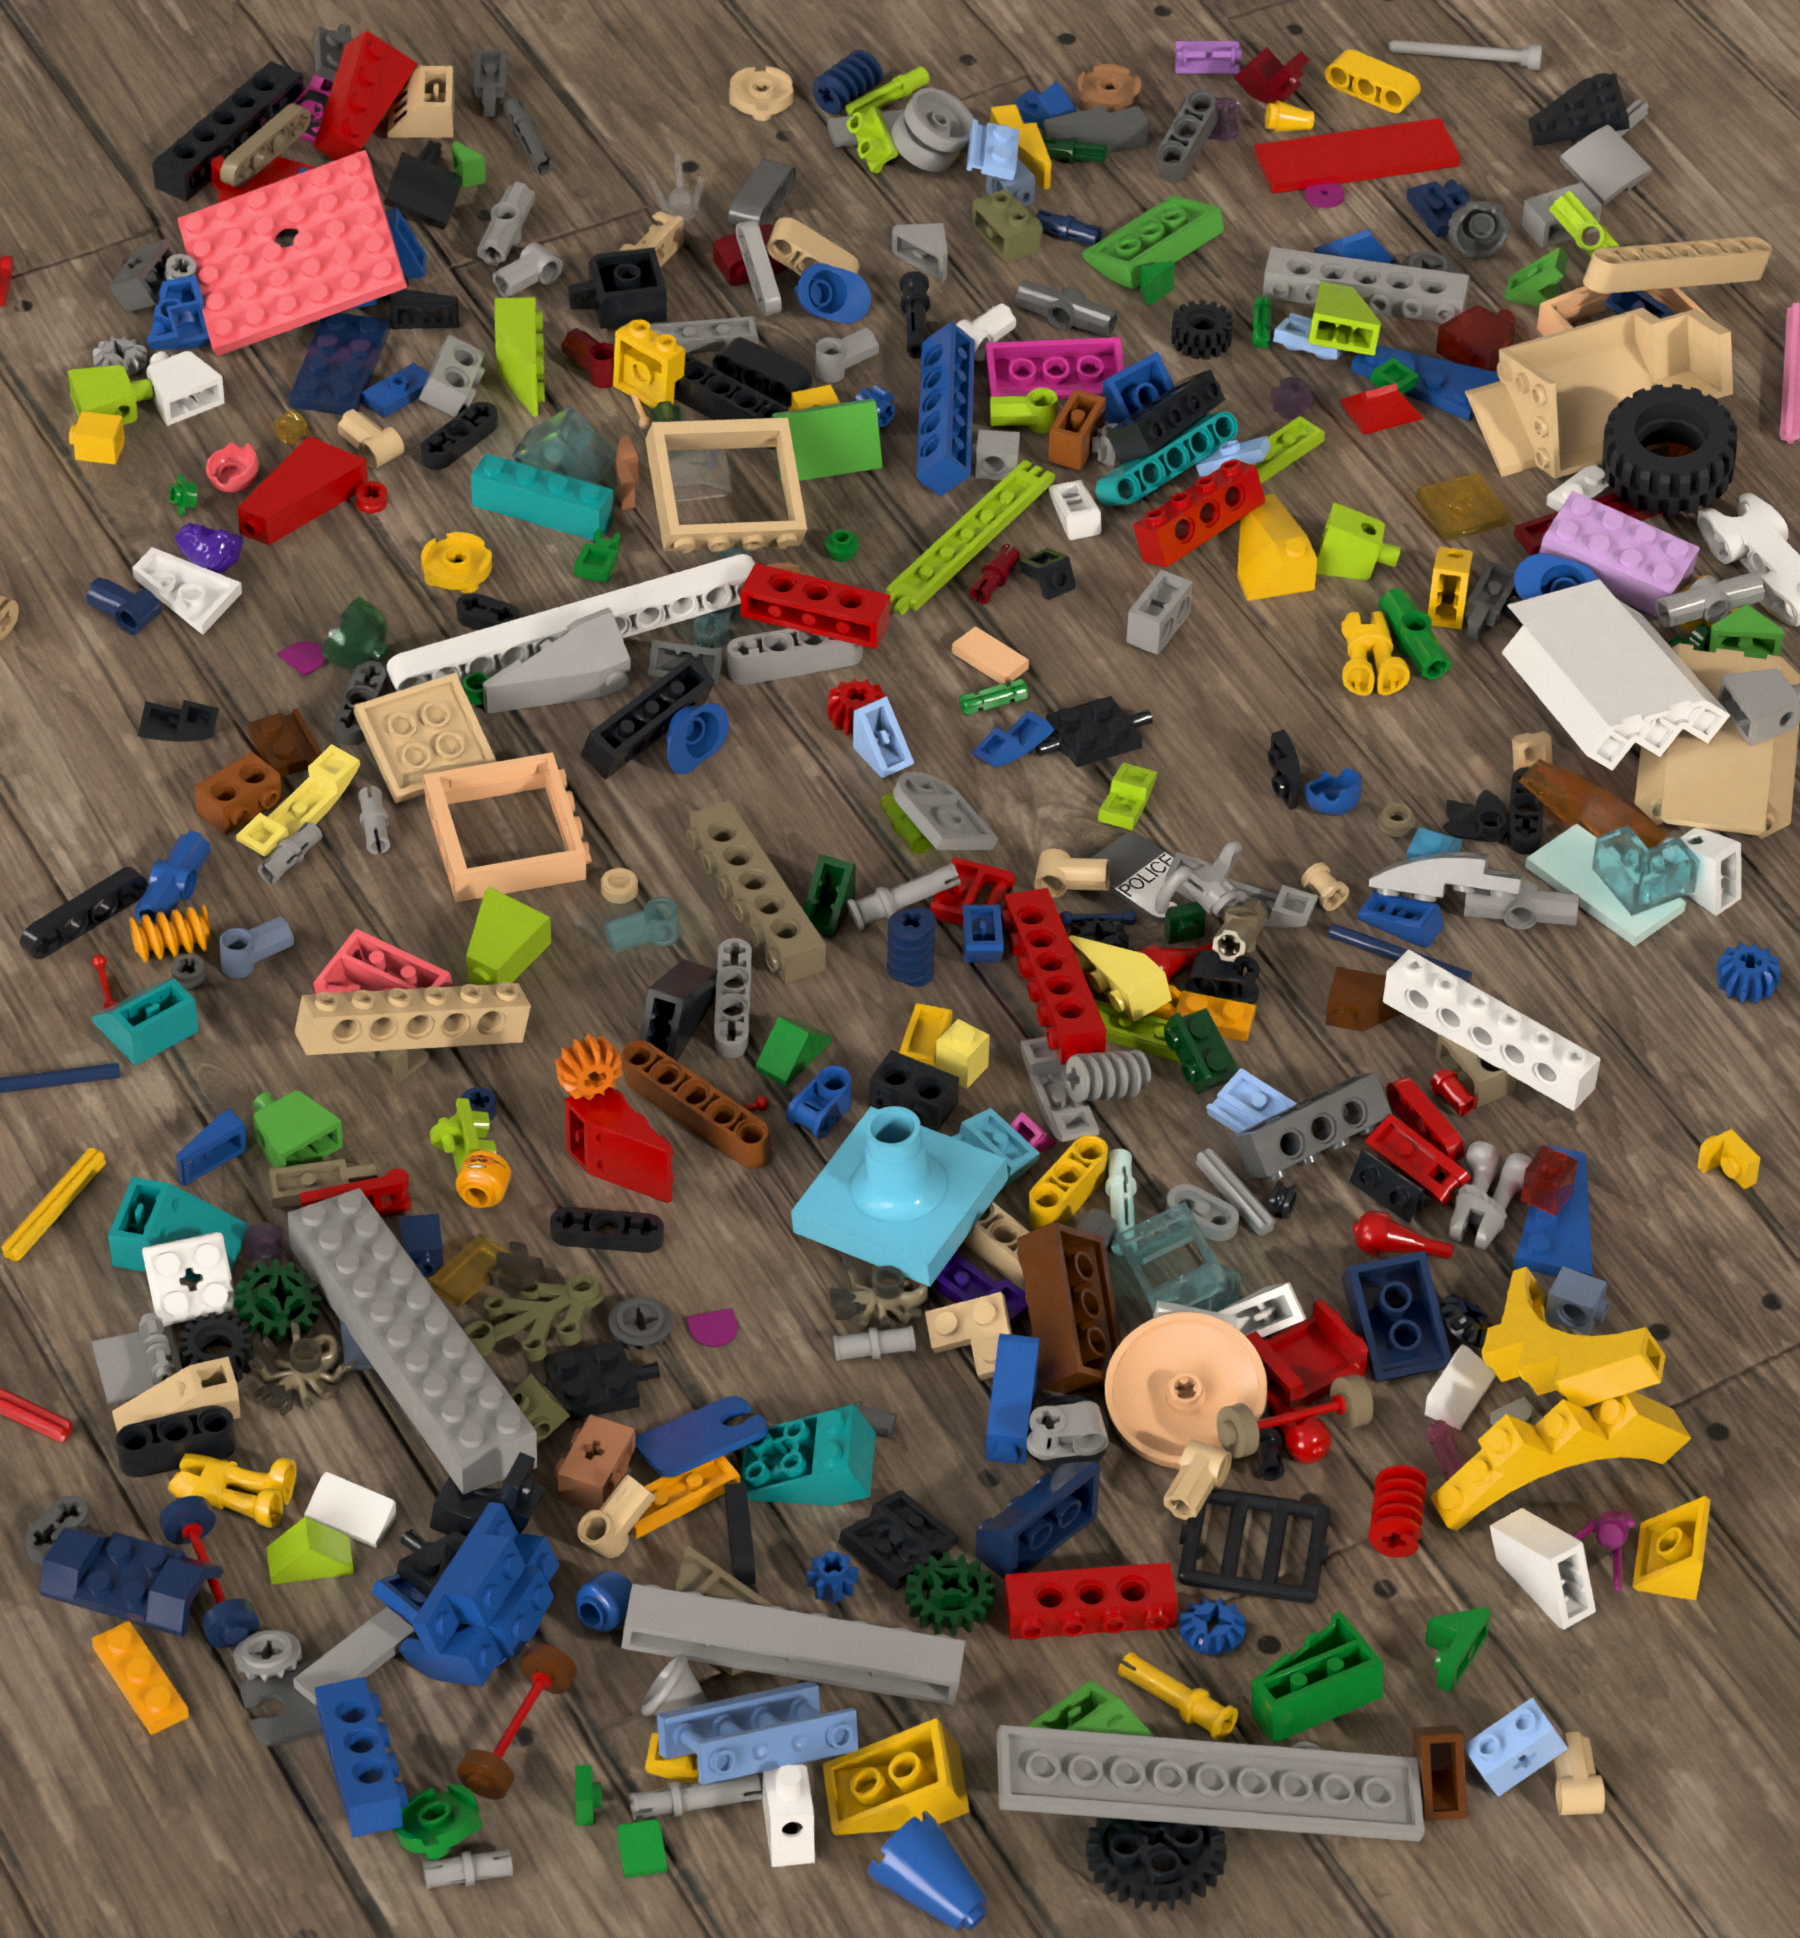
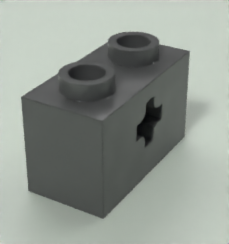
M168 238L138 246L109 284V288L126 313L158 303L162 282L166 281V262L169 257L178 254Z

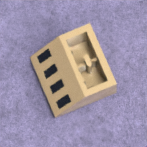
M420 66L411 74L389 107L388 138L439 139L453 137V66Z

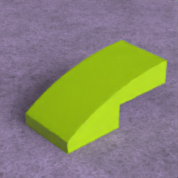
M1122 763L1112 779L1110 793L1099 809L1098 822L1133 830L1149 799L1157 778V771Z

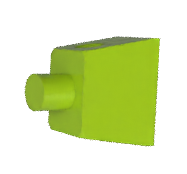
M121 365L68 370L70 396L78 417L82 411L122 416L123 425L135 422L138 418L136 402L153 398L150 379L130 382L125 367Z
M1333 502L1317 549L1316 574L1368 580L1371 578L1376 562L1396 567L1401 547L1382 542L1385 529L1383 521Z

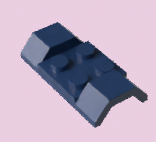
M84 1527L63 1528L43 1560L40 1592L42 1596L184 1637L188 1629L190 1604L206 1579L220 1578L224 1571L221 1566L186 1557L184 1551L117 1532L109 1535Z

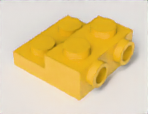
M640 319L632 320L615 332L613 386L629 396L631 394L636 395L640 402L666 415L674 408L675 382L684 377L686 349L676 344L674 336L669 334L660 335L651 330L649 322Z

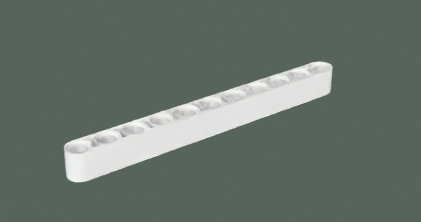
M735 555L416 648L393 656L387 663L386 670L396 691L453 673L457 674L460 683L463 682V679L468 674L474 672L485 673L492 677L518 659L528 660L541 651L539 645L547 639H550L553 643L568 633L567 626L577 619L608 607L613 612L622 638H626L741 604V589L755 562L749 555Z

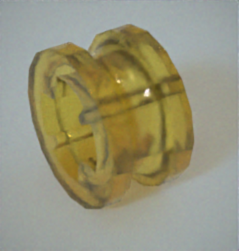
M289 409L282 416L274 420L273 424L276 434L283 442L289 445L295 444L299 438L304 437L308 433L306 421L294 410Z

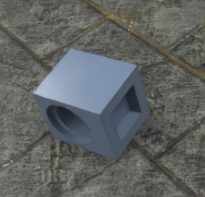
M1018 157L1013 181L987 175L986 191L989 195L1007 189L1024 206L1034 203L1035 176Z
M1563 1266L1548 1292L1545 1311L1546 1320L1589 1335L1596 1321L1602 1323L1608 1312L1610 1300L1605 1299L1607 1282Z

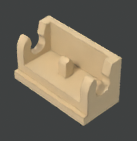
M656 212L652 218L656 221H661L664 225L661 227L660 225L653 224L649 228V232L635 246L624 244L620 251L655 247L661 267L684 244V218L681 216L674 217L664 212Z

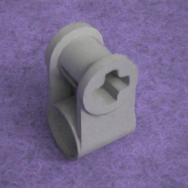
M1082 1401L1067 1405L1041 1406L1036 1408L1030 1416L1032 1432L1027 1437V1449L1035 1458L1050 1460L1078 1455L1091 1456L1103 1451L1109 1443L1100 1408L1094 1402ZM1044 1417H1046L1045 1425L1042 1424V1420ZM1048 1441L1051 1442V1445H1050V1448H1049V1449H1047V1443H1048Z

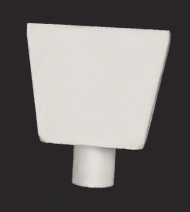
M160 351L151 357L150 365L147 367L146 372L153 389L152 400L167 426L225 403L222 376L192 352L184 351L169 357L166 352Z
M1693 828L1679 839L1670 836L1664 840L1660 848V854L1672 861V882L1676 888L1715 916L1741 899L1740 842L1702 828Z
M802 1764L784 1765L778 1769L764 1771L762 1803L772 1867L815 1863L814 1812L807 1766ZM789 1822L797 1823V1833L786 1834L782 1831L783 1826Z

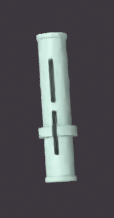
M1115 1149L1109 1152V1156H1107L1109 1178L1105 1183V1191L1110 1197V1217L1117 1222L1116 1230L1112 1236L1111 1249L1113 1253L1119 1256L1131 1255L1137 1249L1133 1195L1136 1193L1137 1185L1132 1177V1155L1125 1149Z

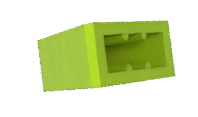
M1320 281L1308 344L1375 356L1381 326L1380 320L1354 287Z
M488 887L484 892L466 954L467 982L473 985H491L502 982L513 983L551 944L550 917Z

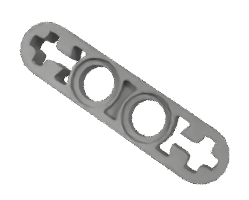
M730 938L723 941L718 948L714 1047L716 1052L723 1057L737 1058L744 1055L749 1046L752 949L747 941L739 938ZM731 955H738V966L731 965ZM729 980H739L743 985L738 988H729L724 983ZM729 1007H736L742 1010L740 1014L735 1016L727 1015L723 1011ZM728 1030H735V1041H728Z

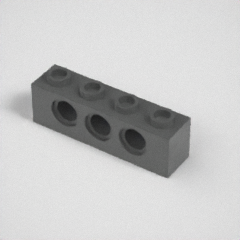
M1376 1072L1356 1074L1233 1135L1249 1178H1265L1267 1182H1271L1288 1174L1286 1168L1296 1163L1298 1166H1303L1320 1158L1318 1152L1326 1148L1332 1151L1348 1145L1351 1142L1349 1137L1358 1132L1360 1135L1373 1132L1381 1124L1380 1121L1386 1119L1392 1112ZM1344 1106L1348 1109L1347 1121L1343 1117ZM1313 1121L1317 1125V1134L1315 1137L1312 1134L1311 1130ZM1282 1136L1286 1141V1149L1284 1153L1280 1148V1140Z

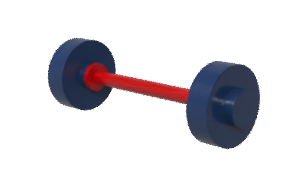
M192 1495L179 1498L167 1505L159 1517V1524L166 1540L178 1545L191 1543L198 1560L211 1564L201 1540L212 1530L216 1521L209 1501L204 1497ZM218 1578L207 1579L217 1603L205 1614L202 1620V1627L208 1642L218 1648L237 1646L247 1636L256 1633L259 1627V1618L254 1606L245 1599L226 1600Z

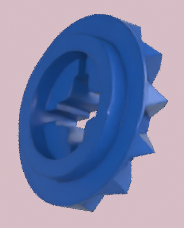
M1204 1596L1199 1603L1189 1602L1186 1611L1180 1614L1179 1632L1181 1638L1190 1648L1199 1653L1207 1655L1225 1654L1237 1648L1244 1639L1246 1630L1245 1616L1240 1615L1236 1604L1227 1605L1222 1597L1217 1601H1208ZM1216 1617L1219 1620L1218 1625L1208 1634L1207 1623L1210 1622L1211 1618Z

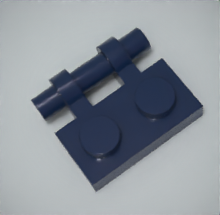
M1453 179L1447 181L1443 189L1437 181L1407 189L1406 200L1437 238L1449 235L1448 223L1453 216L1452 213L1471 201L1466 188L1461 184H1457Z

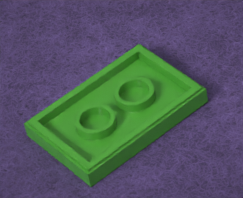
M873 398L772 414L773 418H788L799 481L883 468L876 401ZM777 456L779 481L782 483L781 473H780V468H779V462H778V456Z

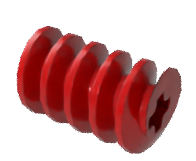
M1410 1465L1389 1466L1381 1470L1376 1476L1368 1539L1371 1546L1377 1552L1387 1557H1407L1419 1549L1417 1541L1421 1537L1420 1527L1423 1520V1501L1426 1495L1427 1477L1423 1471Z

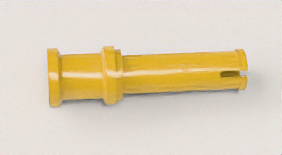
M1129 1652L1122 1659L1134 1666L1136 1670L1133 1671L1120 1663L1118 1675L1179 1710L1182 1720L1187 1724L1196 1723L1208 1730L1211 1738L1217 1742L1224 1740L1234 1728L1238 1718V1710L1231 1705L1224 1707L1211 1699L1209 1692L1203 1688L1190 1689L1138 1657L1134 1652Z

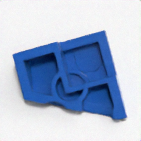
M196 275L163 281L159 292V303L155 307L152 329L147 337L148 347L169 350L211 345L202 312L204 301Z

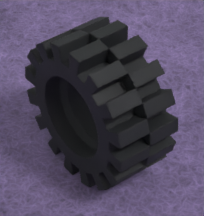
M1193 300L1188 302V307L1183 303L1179 306V310L1176 309L1174 311V316L1172 317V345L1175 344V349L1177 351L1182 350V355L1186 357L1192 353L1193 359H1198L1199 355H1204V360L1210 359V354H1213L1215 358L1221 356V351L1226 353L1228 346H1231L1232 314L1230 311L1226 312V307L1223 305L1217 308V302L1214 301L1207 305L1206 300H1200V304H1196Z
M215 1312L208 1313L209 1319L204 1320L202 1315L195 1317L196 1325L189 1321L185 1325L186 1332L181 1331L179 1341L183 1369L189 1365L229 1357L237 1383L243 1379V1373L248 1374L250 1372L251 1364L254 1361L252 1336L249 1333L247 1324L244 1323L242 1325L239 1317L235 1316L230 1321L229 1313L222 1312L221 1318H216ZM214 1345H224L231 1348L226 1353L220 1355H208L202 1352L204 1349Z

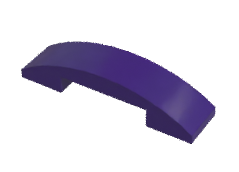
M956 1252L932 1283L936 1290L955 1304L1002 1292L1006 1299L1010 1325L1029 1310L1025 1299V1291L1007 1278L997 1283Z

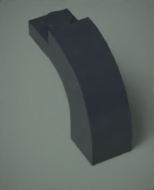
M520 1452L506 1476L502 1488L482 1487L462 1494L449 1476L433 1504L429 1528L445 1535L459 1530L468 1536L489 1502L504 1504L517 1532L522 1533L546 1489L536 1485L537 1477L532 1475L535 1458Z

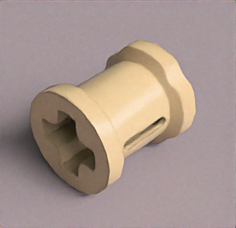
M1323 862L1309 867L1300 881V885L1305 891L1312 892L1318 896L1319 904L1326 911L1338 908L1347 899L1349 894V888L1342 881H1337L1330 874L1329 867Z

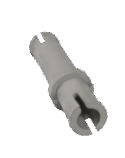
M758 1773L705 1785L694 1783L678 1786L677 1782L668 1783L667 1788L630 1793V1800L633 1801L630 1802L634 1821L672 1814V1817H679L685 1811L744 1801H757L762 1798L761 1792H758L761 1791V1784Z

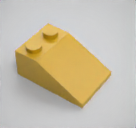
M938 1718L860 1748L858 1751L823 1763L831 1830L835 1836L896 1831L914 1816L922 1822V1812L927 1811L934 1817L938 1824L970 1812L959 1744Z

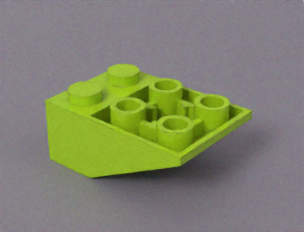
M536 297L495 298L497 373L531 415L537 417L538 403L545 402L544 382H538V380H544L543 333H537L543 332V311H536Z

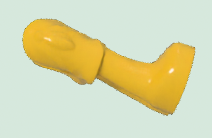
M1372 611L1371 624H1361L1359 612H1349L1341 623V632L1347 641V650L1350 656V660L1347 661L1342 671L1344 686L1356 695H1370L1374 687V671L1367 658L1374 656L1378 693L1386 696L1401 690L1408 684L1410 671L1407 663L1402 658L1391 656L1393 643L1383 612Z
M185 1453L180 1462L181 1472H177L172 1477L168 1490L178 1498L192 1495L204 1497L215 1508H229L253 1518L258 1525L274 1528L281 1521L283 1505L287 1506L291 1500L297 1473L296 1462L293 1459L278 1458L268 1473H259L238 1467V1464L234 1461ZM228 1486L237 1487L258 1495L234 1491L228 1489Z

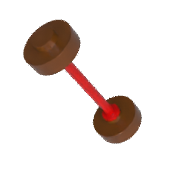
M534 1644L528 1649L521 1661L520 1667L524 1676L533 1686L493 1753L480 1749L469 1750L457 1767V1775L462 1784L476 1795L490 1800H499L506 1796L514 1782V1773L501 1758L541 1691L545 1690L554 1694L565 1693L576 1678V1665L567 1654L556 1647L547 1644Z

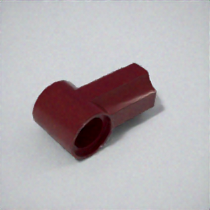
M578 328L569 331L565 340L561 342L562 352L589 373L592 385L598 388L612 387L615 345L606 342L599 343L587 332L581 331Z

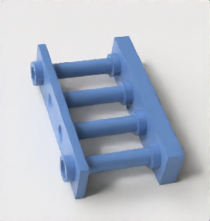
M812 1681L657 1714L659 1754L665 1759L696 1753L699 1783L702 1785L778 1769L784 1765H796L858 1751L856 1709L852 1707L825 1714L820 1713L819 1685Z

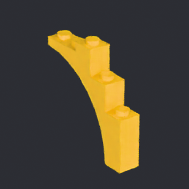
M1527 1266L1513 1271L1501 1324L1487 1329L1485 1343L1482 1347V1358L1485 1365L1495 1372L1501 1382L1521 1377L1524 1382L1530 1384L1538 1396L1557 1390L1569 1402L1582 1408L1661 1383L1666 1355L1647 1327L1619 1334L1599 1336L1575 1335L1551 1328L1547 1325L1545 1318L1546 1293Z
M1635 1391L1602 1401L1591 1411L1562 1399L1535 1425L1505 1414L1477 1440L1482 1449L1429 1498L1446 1526L1458 1531L1481 1511L1505 1495L1540 1477L1570 1466L1612 1458L1645 1459L1664 1464L1692 1438L1672 1408Z

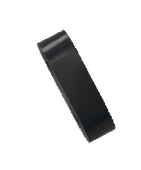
M467 593L458 598L456 602L457 620L459 623L475 630H482L520 618V611L515 605L482 594Z

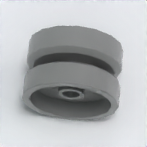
M923 88L912 96L906 105L905 111L894 122L891 130L892 141L899 153L911 164L922 170L935 173L943 172L954 164L961 150L968 144L973 116L967 107L955 96L943 90Z

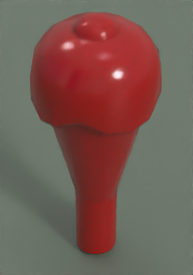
M1213 943L1195 948H1159L1158 944H1153L1141 948L1138 952L1146 954L1165 972L1169 984L1170 978L1192 965L1196 953L1202 950H1214Z
M1374 1210L1365 1212L1352 1227L1357 1248L1368 1255L1379 1257L1381 1253H1418L1425 1251L1426 1254L1449 1259L1452 1256V1244L1423 1237L1390 1219L1389 1213Z
M1267 1388L1266 1404L1269 1405V1408L1272 1407L1274 1409V1416L1295 1411L1286 1406L1271 1389ZM1312 1416L1279 1425L1285 1438L1288 1454L1302 1464L1316 1463L1325 1457L1330 1450L1331 1434L1326 1425L1316 1417Z

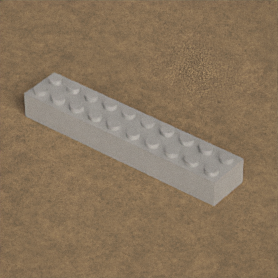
M358 1188L288 1212L289 1248L303 1268L308 1271L307 1274L312 1281L317 1282L319 1291L338 1318L346 1324L350 1335L462 1494L504 1480L520 1452L534 1457L533 1469L537 1468L536 1430L361 1189Z

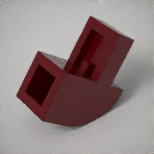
M1266 47L1233 78L1256 100L1266 104L1276 103L1277 100L1284 102L1301 86L1298 81L1304 75L1301 68L1310 60L1300 51L1286 65H1283L1272 51Z

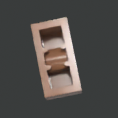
M590 1414L583 1428L575 1430L567 1457H561L555 1467L553 1478L554 1481L558 1482V1499L590 1510H599L620 1484L636 1455L635 1428Z

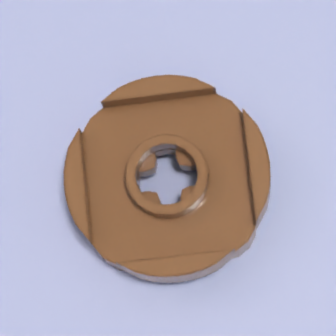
M1114 64L1094 66L1093 72L1085 75V71L1082 72L1077 79L1076 92L1077 98L1081 102V109L1086 110L1103 105L1108 113L1136 106L1141 98V81L1136 75L1135 79L1129 75V69Z

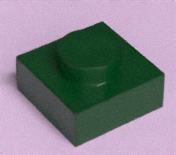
M1197 901L1168 907L1165 913L1164 935L1168 944L1204 937L1206 910Z

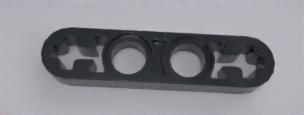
M133 867L122 868L30 924L21 935V947L35 959H43L141 899L147 889V879ZM103 899L101 904L97 908H95L99 901ZM73 917V920L65 927L67 922Z

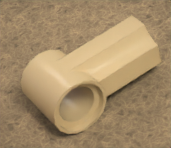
M351 409L343 414V418L337 424L338 434L358 449L360 457L367 460V467L370 469H376L404 453L403 441L395 429L392 427L381 429L361 412Z
M1047 849L1039 857L1034 882L1035 890L1048 888L1052 898L1063 896L1067 889L1109 891L1110 859L1071 858L1068 853L1061 849Z
M1193 1439L1190 1440L1182 1454L1179 1472L1164 1496V1506L1177 1518L1187 1521L1190 1517H1196L1213 1487H1220L1225 1482L1230 1470L1232 1454Z
M627 1474L599 1510L587 1512L581 1518L577 1528L579 1539L606 1559H613L619 1556L628 1545V1532L656 1496Z
M1567 1732L1561 1738L1568 1749L1554 1758L1557 1774L1556 1805L1559 1815L1602 1814L1605 1807L1604 1784L1601 1775H1596L1590 1739L1582 1736L1580 1732Z

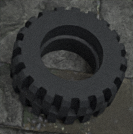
M1663 384L1653 385L1651 390L1646 391L1642 388L1635 391L1632 398L1627 396L1618 403V407L1611 411L1608 416V422L1605 424L1602 458L1605 479L1622 500L1627 498L1631 506L1637 509L1641 507L1646 508L1648 513L1658 515V512H1667V516L1678 515V512L1685 511L1686 514L1696 512L1701 505L1705 508L1715 502V497H1721L1733 480L1738 440L1735 421L1731 418L1730 412L1724 405L1718 406L1719 401L1710 394L1704 396L1700 389L1691 387L1689 390L1682 388L1680 384H1672V387H1663ZM1671 442L1687 446L1694 450V452L1679 457H1665L1654 454L1645 448L1657 443Z

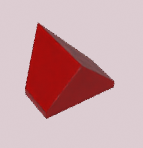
M1396 383L1341 399L1342 406L1363 435L1425 419L1399 392Z

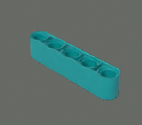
M1226 411L1205 414L1151 454L1123 463L1098 480L1095 489L1098 501L1108 507L1135 503L1217 451L1222 444L1233 440L1238 433L1236 418L1233 414Z

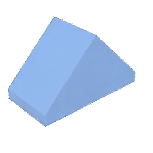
M887 696L854 710L853 748L881 778L915 764Z

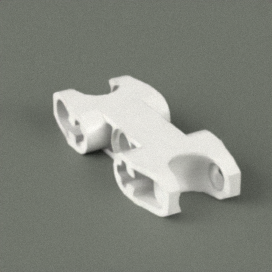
M1744 493L1738 496L1739 502L1736 510L1739 517L1725 516L1714 508L1699 510L1697 526L1710 551L1723 564L1739 560L1751 573L1757 572L1762 578L1765 590L1764 601H1761L1760 604L1770 614L1785 624L1793 627L1799 626L1800 555L1787 542L1788 527L1783 517L1771 505L1752 493Z

